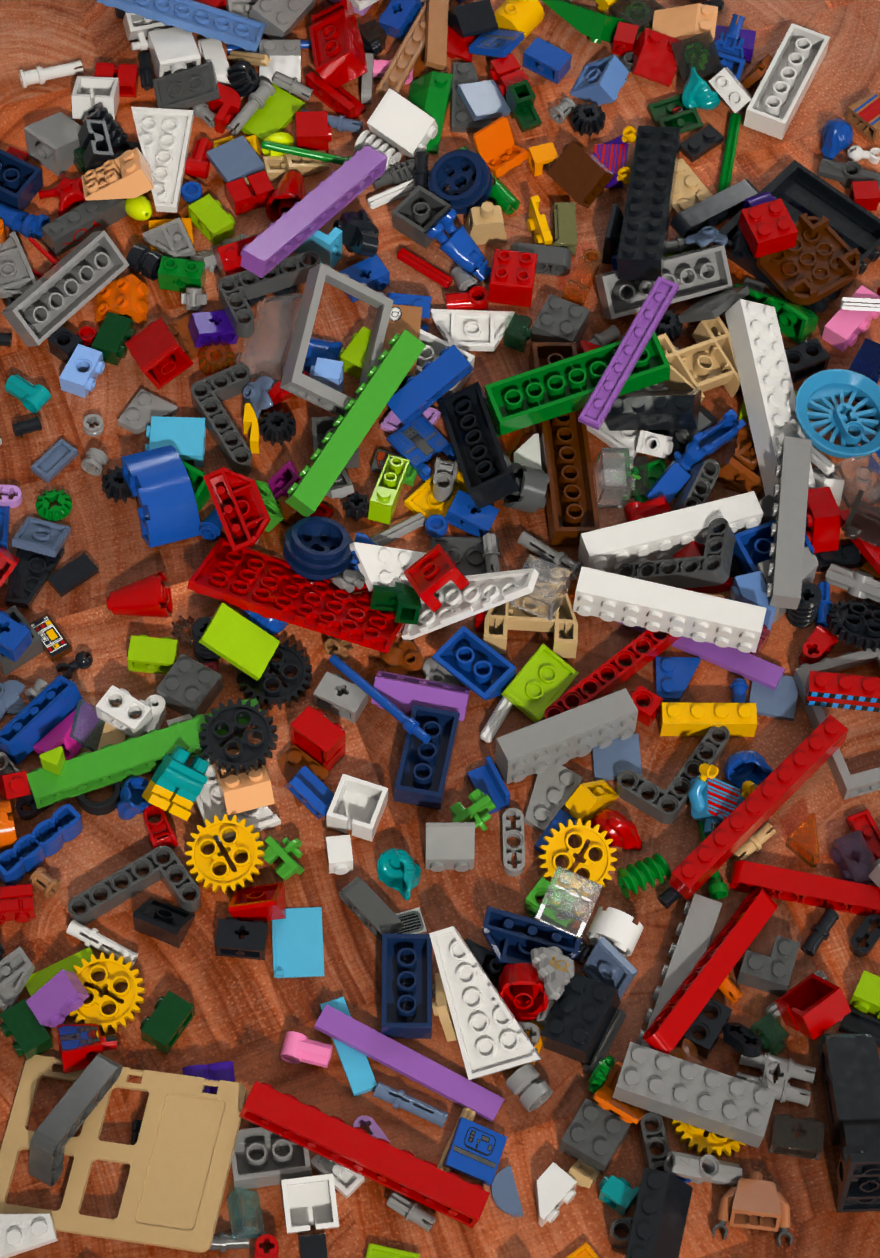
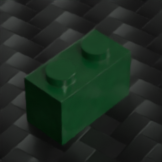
M110 312L107 313L91 345L92 349L103 353L104 362L118 366L121 358H125L128 349L125 343L136 333V329L133 328V319Z
M168 991L165 997L161 996L154 1007L155 1011L150 1017L147 1016L140 1026L142 1040L166 1055L195 1016L194 1005L171 991Z
M23 999L0 1013V1030L6 1038L9 1036L14 1042L12 1048L17 1056H23L25 1060H28L34 1055L43 1054L54 1046L45 1027L40 1025L26 1003L27 1000Z

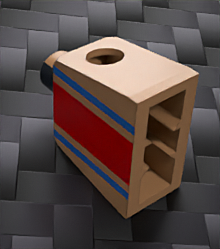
M871 94L850 105L845 121L872 143H875L880 138V97L877 94Z

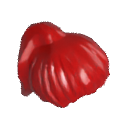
M604 809L595 814L590 828L599 824V833L607 831L604 839H613L612 843L608 845L609 847H621L625 850L635 849L638 851L642 849V842L636 826L633 822L628 821L626 816L613 809Z

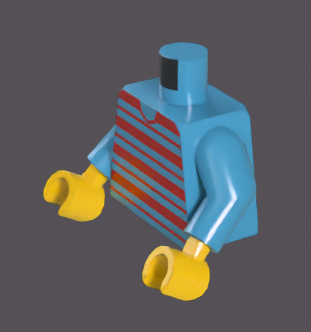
M703 763L699 766L701 775L690 780L688 797L691 803L692 817L704 823L703 834L709 836L758 785H754L752 781H745L742 784L743 792L740 793L739 788L715 778L719 771L718 767L713 764Z

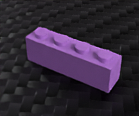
M380 670L376 674L374 688L403 713L411 714L413 705L460 713L459 722L464 721L471 691L468 687ZM371 700L372 704H377L378 708L384 709L376 701Z

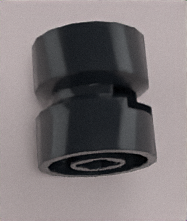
M136 243L127 255L126 261L129 263L127 268L136 273L141 272L142 276L155 281L158 279L161 258L165 255L155 250L151 251L149 247L141 243Z

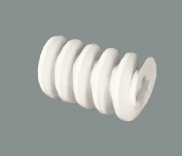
M364 130L360 134L354 146L355 153L368 145L386 155L388 158L385 172L390 166L399 164L401 160L400 152L395 153L396 151L393 147L389 149V144H383V140L377 139L375 134L370 135L369 130Z

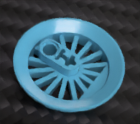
M845 369L823 370L813 374L803 382L796 395L795 413L805 437L812 440L811 444L825 454L838 458L865 456L880 449L879 385L860 373ZM850 396L848 402L844 403V398ZM854 398H856L860 402L853 407L851 404ZM864 406L868 408V410L859 411ZM822 428H824V429L821 430L819 433H817V432L815 431V430H817V429H822ZM834 430L829 441L823 438ZM836 436L839 439V445L833 444Z

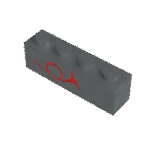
M125 199L89 200L42 227L44 244L54 255H61L81 243L92 232L101 231L127 216Z

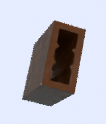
M574 140L563 148L562 154L551 163L550 169L546 172L572 199L586 208L591 206L615 176L582 144Z

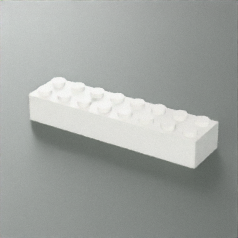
M752 491L582 533L580 536L578 560L583 563V567L615 573L616 569L625 563L672 559V555L692 541L705 545L709 524L714 519H726L733 533L737 534L761 525L763 511L755 492Z
M583 566L581 567L573 605V612H577L581 616H595L608 622H621L629 627H643L651 632L661 631L669 633L674 637L692 638L696 642L714 643L722 648H736L744 653H756L767 609L761 606Z

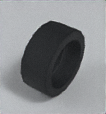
M121 782L111 784L113 786V795L103 802L90 801L85 796V793L78 795L79 805L84 811L92 815L100 816L111 813L120 802Z

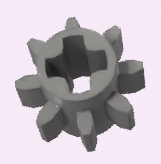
M186 287V293H181V304H186L185 310H202V305L207 304V294H202V288Z

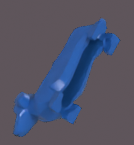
M733 409L723 415L724 418L716 425L694 435L693 440L686 445L683 455L678 451L674 452L675 458L673 461L678 463L689 474L696 463L705 460L731 441L739 430L746 425L742 419L738 421V415Z

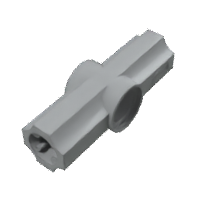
M835 563L830 565L825 576V582L848 590L847 593L855 597L869 598L880 603V580L874 579L873 575L863 571H853Z
M670 1151L667 1153L666 1160L664 1161V1170L667 1173L677 1177L688 1178L696 1184L709 1182L737 1187L738 1180L742 1178V1168H740L739 1164L717 1160L710 1154L701 1157Z

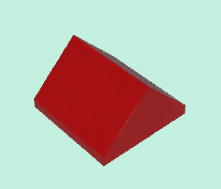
M284 882L246 887L245 889L238 888L228 906L229 913L232 917L239 919V921L248 922L250 920L270 921L286 918Z

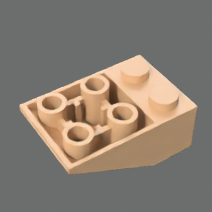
M138 147L125 151L121 156L108 160L102 166L88 170L81 176L86 201L136 198L154 189L150 166Z
M231 749L227 753L237 755L239 751ZM217 762L211 764L228 816L275 804L271 780L264 765L258 763V771L250 767L249 774L247 775L243 769H240L239 775L236 776L235 769H231L229 774H226V767L223 766L218 771Z

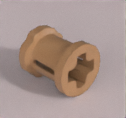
M43 867L38 868L29 879V883H32L33 887L35 886L42 891L46 899L53 897L61 886V881L58 879L54 880L46 873V869Z

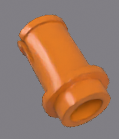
M728 974L718 989L733 1005L744 994L729 979L731 976Z

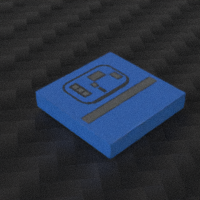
M498 29L482 33L468 46L469 53L505 58L525 39L524 32Z
M461 1117L458 1120L443 1166L490 1186L492 1185L507 1137Z

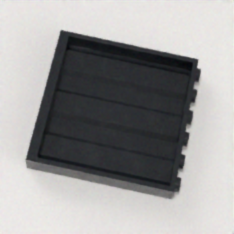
M794 160L757 194L769 191L776 199L781 198L794 223L799 221V215L807 213V216L820 218L824 215L830 219L829 226L852 250L858 249L860 253L859 275L866 271L871 261L874 263L879 258L880 219ZM740 210L719 230L720 234L728 237V243L724 245L727 258L785 298L759 270L748 244L745 257L736 259L732 256L734 246L733 235L737 231ZM854 280L818 302L802 306L813 311L815 315L823 313L831 300L835 301L840 296L842 290L845 287H850Z

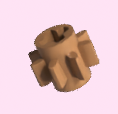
M328 635L329 639L323 642L325 644V653L330 656L336 654L341 659L349 657L347 651L353 649L352 643Z

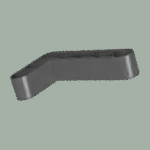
M308 251L285 258L263 278L245 270L219 280V301L237 336L248 338L254 334V313L247 300L305 283L309 269L320 264V258L317 253Z
M236 364L195 382L191 386L192 405L200 418L206 419V428L233 472L246 476L251 473L253 468L252 453L221 402L243 393L246 384L251 382L250 368L245 364Z
M717 518L709 524L704 556L625 563L616 569L615 574L681 589L721 585L728 580L730 575L735 535L726 519Z
M712 726L666 790H663L632 770H623L617 777L616 793L620 798L660 823H673L689 802L690 780L697 777L691 776L688 773L694 772L700 776L699 766L701 764L715 765L727 748L730 737L728 729L725 726ZM713 738H720L722 741H715ZM701 755H707V756H709L710 758H709V759H705V758H702ZM628 782L632 786L626 787L622 783ZM675 790H682L685 793L679 794ZM649 795L652 799H645L642 796ZM668 807L671 808L672 811L667 812L664 811L662 808Z
M159 846L73 897L68 903V911L71 921L76 920L82 925H87L154 883L162 880L181 909L193 913L201 906V893L198 885L174 851L168 846ZM162 858L169 859L166 863L158 862ZM140 871H148V874L144 876L138 875ZM174 877L182 878L178 882H174L171 880ZM118 884H127L125 888H117ZM188 895L195 896L193 900L184 899ZM99 896H106V897H107V898H106L105 900H103V901H97V900H95V899H96L97 897H99ZM79 908L85 909L81 914L74 913Z
M101 1053L95 1056L34 1132L30 1141L29 1175L50 1187L55 1185L63 1171L65 1145L117 1081L123 1068L121 1064Z
M649 1112L642 1117L638 1129L645 1167L666 1172L664 1170V1161L670 1150L664 1122L659 1114ZM648 1123L653 1124L657 1130L649 1131L644 1125ZM658 1148L662 1154L659 1156L653 1155L650 1149ZM633 1216L619 1218L612 1223L608 1240L613 1247L617 1249L627 1248ZM622 1229L627 1233V1237L619 1238L615 1235L614 1231Z

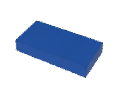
M672 461L644 496L651 500L665 495L669 504L691 475L678 463Z

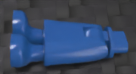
M0 202V218L5 226L13 231H18L26 238L32 237L39 240L43 237L42 227L50 223L49 216L44 214L36 216Z
M451 208L435 222L436 224L429 228L425 235L428 239L437 240L441 244L439 249L462 269L470 273L471 276L475 275L482 282L491 273L492 269L487 265L488 260H484L485 256L464 226L461 225L459 228H456L454 219L457 216V211Z

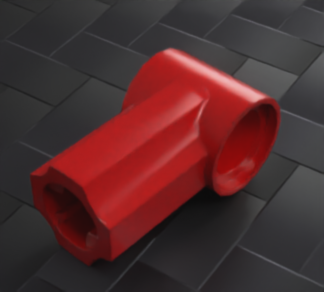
M207 138L196 140L192 155L186 161V175L201 179L208 178L210 161L206 157V152L214 149V143L210 142Z
M475 286L468 292L445 294L446 309L487 311L488 292L482 286Z
M665 495L643 503L638 501L631 502L623 508L627 522L671 512Z

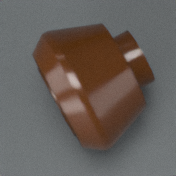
M279 496L276 503L284 518L282 523L290 526L301 518V514L285 502L288 496Z

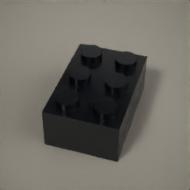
M574 973L570 982L565 985V991L558 999L540 1034L544 1048L590 1065L620 1004L618 989Z

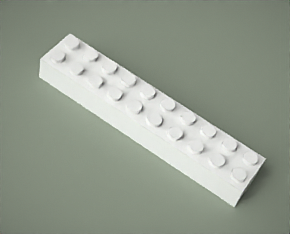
M739 299L725 312V317L765 496L770 494L773 497L774 485L778 483V478L775 477L776 464H780V458H776L778 444L782 445L784 436L805 439V435L795 413L796 396L775 307ZM810 461L808 489H814L817 487Z

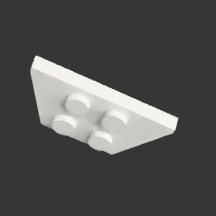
M431 309V318L446 342L464 351L494 352L514 321L515 312Z
M359 542L350 544V550H355L360 563L357 565L360 572L364 575L366 586L370 592H372L373 585L394 587L395 582L412 587L403 572L426 554L425 552Z

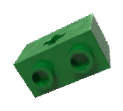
M162 256L158 269L159 289L186 293V287L202 288L203 291L206 279L205 262Z

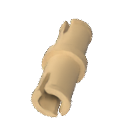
M765 822L732 855V857L737 856L734 860L744 861L753 852H758L762 849L761 845L776 834L775 829L770 830L773 826Z

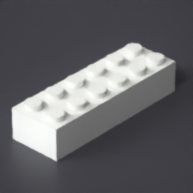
M793 23L791 24L746 109L743 126L781 140L783 139L827 53L829 36Z

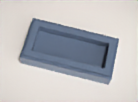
M61 438L31 466V471L46 483H49L79 455L78 450Z

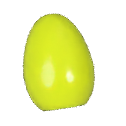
M286 132L270 134L263 140L289 146L294 144V138ZM261 148L265 156L284 155L281 152Z
M140 195L136 198L125 199V211L131 218L145 221L151 217L153 209L146 196Z

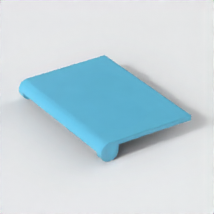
M322 907L286 908V918L272 920L274 978L324 976Z

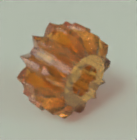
M221 342L218 346L211 343L210 348L204 346L203 352H200L198 356L199 368L203 370L205 376L213 375L235 365L234 352L231 351L229 345L223 347Z

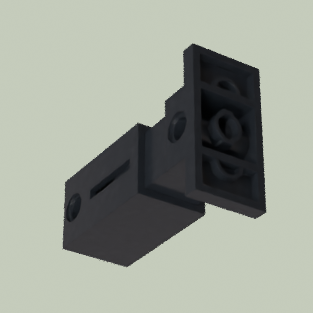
M857 1036L855 1038L832 1037L825 1039L819 1069L831 1144L838 1145L840 1154L836 1171L839 1188L836 1200L837 1213L880 1211V1060L876 1037Z

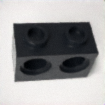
M817 337L812 340H805L795 347L785 348L792 383L810 377L817 372L827 370L830 356Z
M711 998L683 1035L681 1042L684 1038L692 1041L698 1050V1055L707 1059L725 1024L730 1019L732 1009ZM704 1013H712L716 1018L708 1019ZM701 1033L704 1038L696 1039L692 1034Z

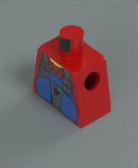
M98 1024L57 1025L58 1045L64 1074L86 1069L95 1056L99 1053L103 1054V1051L117 1050L116 1035L101 1036Z

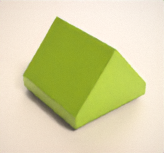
M62 746L39 755L42 768L59 776L66 760Z

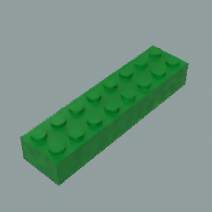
M655 332L618 396L670 380V365ZM622 340L485 385L486 401L500 435L584 408Z

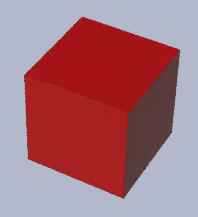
M327 111L296 112L297 147L309 150H326V153L329 154L328 142H331V125H328Z

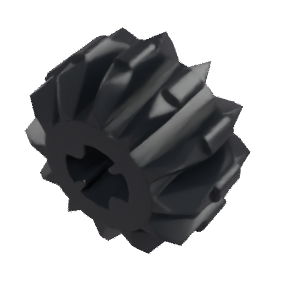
M239 61L227 70L229 75L227 79L230 81V86L237 91L240 97L245 98L249 96L250 93H254L259 87L260 79L258 78V73L249 61Z
M587 102L584 105L578 103L571 112L570 124L574 132H580L581 137L584 134H588L591 137L592 133L598 135L600 130H603L606 115L602 111V106L596 107L595 102L591 105Z
M674 309L666 311L655 330L656 335L659 336L666 333L671 343L675 341V338H679L683 328V323H680L678 319L680 314H674Z
M274 408L271 411L272 413L265 412L264 418L259 420V434L263 436L264 442L271 441L272 446L275 443H279L282 446L284 441L290 443L292 437L296 434V420L292 418L291 412L284 413L283 408L279 412H276Z
M117 465L115 470L108 468L107 475L102 477L101 485L102 491L106 493V497L108 499L113 498L115 503L119 500H123L126 503L127 498L134 500L122 476V468H119Z

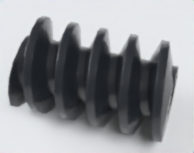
M97 103L86 113L83 123L85 119L106 121L113 149L125 143L128 138L127 133H123V128L118 126V122L113 120L111 114H108V110L103 107V103Z
M810 582L802 584L801 600L797 610L788 609L786 614L790 624L798 628H806L815 621L822 598V593L818 586Z
M205 616L199 618L192 626L194 655L201 663L218 661L221 658L199 643L212 617Z

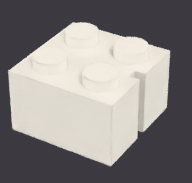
M77 76L71 95L72 118L83 121L89 109L101 102L103 107L107 108L108 114H111L113 120H115L120 102L119 78Z
M342 774L326 814L327 828L346 834L348 830H351L352 836L372 842L388 802V788Z
M333 1174L281 1180L287 1234L310 1232V1226H315V1231L339 1228Z

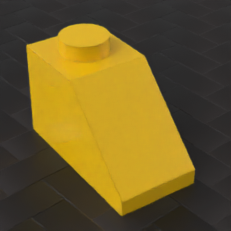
M602 779L580 784L564 805L570 810L569 812L574 818H580L581 821L592 819L596 813L613 803L619 795Z

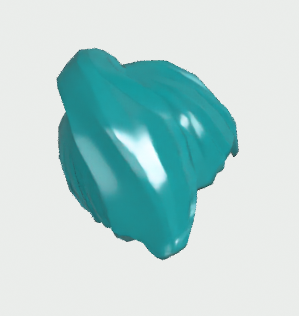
M691 67L689 77L683 88L682 104L687 109L696 107V109L712 110L717 108L721 102L718 92L712 91L707 82L702 80L697 74L695 67Z
M390 848L380 854L377 861L378 878L386 886L399 891L405 900H409L411 890L419 884L421 879L420 866L414 863L413 858L402 849Z

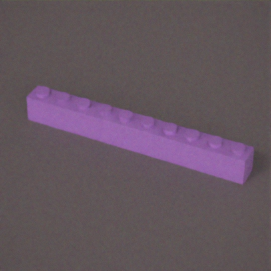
M368 145L360 151L358 150L350 160H346L325 181H321L313 191H309L300 202H296L288 212H284L275 223H271L262 234L259 233L250 244H246L241 250L240 266L263 278L385 173L388 157Z

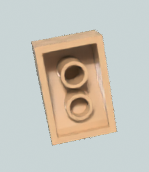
M697 3L655 10L652 30L683 41L682 49L686 50V44L695 43V41L702 42L705 48L710 49L715 38L718 7Z

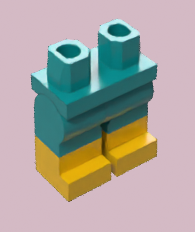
M177 745L171 755L165 754L162 759L163 762L159 765L144 790L142 797L147 802L188 821L191 815L190 809L208 780L205 773L209 762L196 755L191 766L186 764L190 752Z

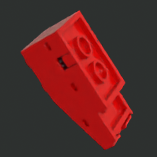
M341 0L330 8L311 15L312 25L309 26L314 65L315 71L321 78L335 89L367 73L363 40L351 1Z

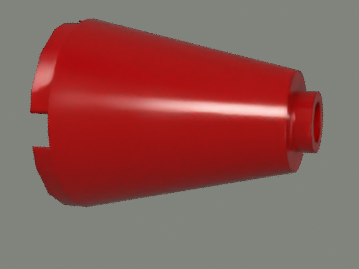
M286 172L267 201L266 214L271 222L273 220L276 222L284 212H288L296 202H300L306 196L304 178L299 172Z
M157 572L111 591L109 597L106 598L108 610L112 611L114 615L171 617L173 601L171 589L167 588L164 583L168 581L165 572Z

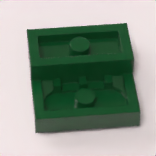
M682 94L647 106L648 113L656 127L680 128V134L704 126L696 107L687 109L682 104ZM682 107L683 111L679 113L676 112V114L674 113Z

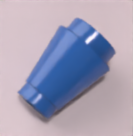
M216 508L199 525L200 535L209 541L218 538L223 527Z

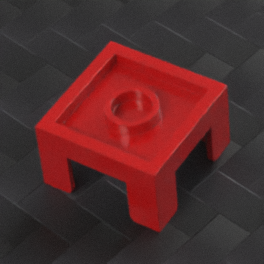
M437 544L403 572L418 596L433 612L442 606L441 602L433 594L447 582L452 580L460 590L470 584L456 567L455 561L440 544Z

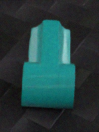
M17 374L11 375L4 386L6 392L22 401L25 408L34 414L51 399L50 392L40 384L33 385Z

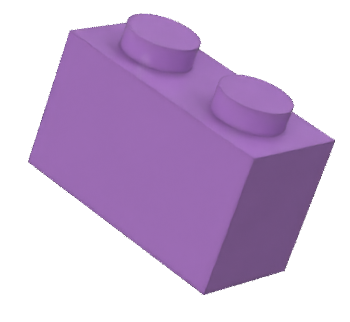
M62 969L32 995L26 1003L40 1025L54 1028L57 1025H61L68 1014L79 1009L84 1004L83 1001L90 995L74 972Z

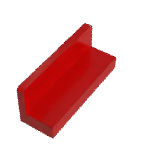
M313 71L306 75V86L314 89L312 94L339 116L344 115L348 119L355 120L366 111V106L361 104L359 100L341 86L334 89Z

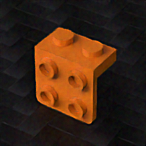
M504 116L473 135L477 153L487 163L491 173L496 178L505 175L507 171L521 165L523 161L530 158L528 150L515 145L508 119Z
M134 274L110 282L97 294L96 321L102 324L107 313L110 312L121 316L127 314L139 325L146 323L148 286Z
M617 1061L605 1084L594 1094L593 1099L597 1101L598 1106L601 1108L612 1110L619 1114L620 1119L623 1121L637 1124L649 1111L612 1098L623 1065Z

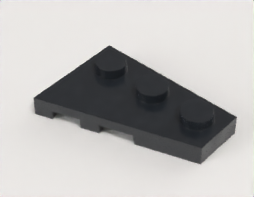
M17 548L16 557L21 561L11 574L5 605H15L16 607L29 609L46 583L47 577L52 574L65 554V549L61 548L56 557H51Z

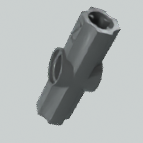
M822 158L817 176L839 181L846 189L851 188L852 181H877L878 188L880 189V173L862 169L861 165L855 161H848L844 164Z

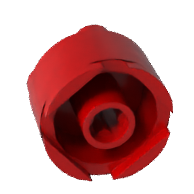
M530 963L507 964L503 967L498 978V993L517 1021H530L537 1018L540 1012L547 1009L549 1000L544 990V983L538 977L536 968Z

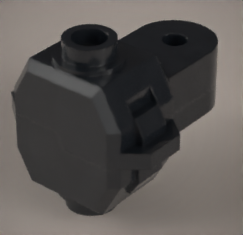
M362 209L358 212L350 211L341 214L340 219L335 220L333 229L337 227L342 230V244L347 251L358 255L374 257L379 244V230Z

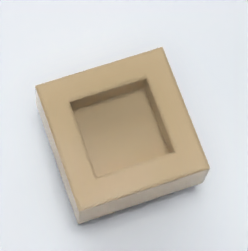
M578 1159L570 1168L568 1175L577 1181V1185L589 1189L596 1182L601 1172Z

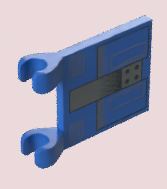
M422 415L387 437V441L403 458L410 460V465L416 470L423 481L431 477V468L424 463L443 451L452 462L457 460L453 445Z

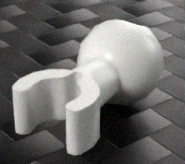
M852 145L847 151L848 158L851 161L856 162L861 159H868L872 164H878L880 161V157H877L880 152L879 148H872L870 151H867L858 145Z

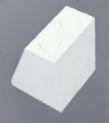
M175 26L148 31V46L157 78L201 64V56L192 32H187Z
M390 88L367 121L371 133L375 134L377 139H382L383 144H389L390 148L393 147L395 151L410 159L416 158V152L426 151L430 139H434L438 132V126L434 118Z

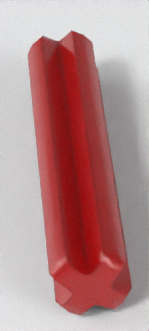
M401 248L398 251L397 259L439 285L449 288L452 284L453 278L427 261L405 248Z

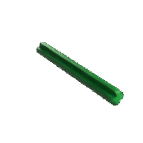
M732 113L730 115L717 193L730 187L741 123L740 114Z

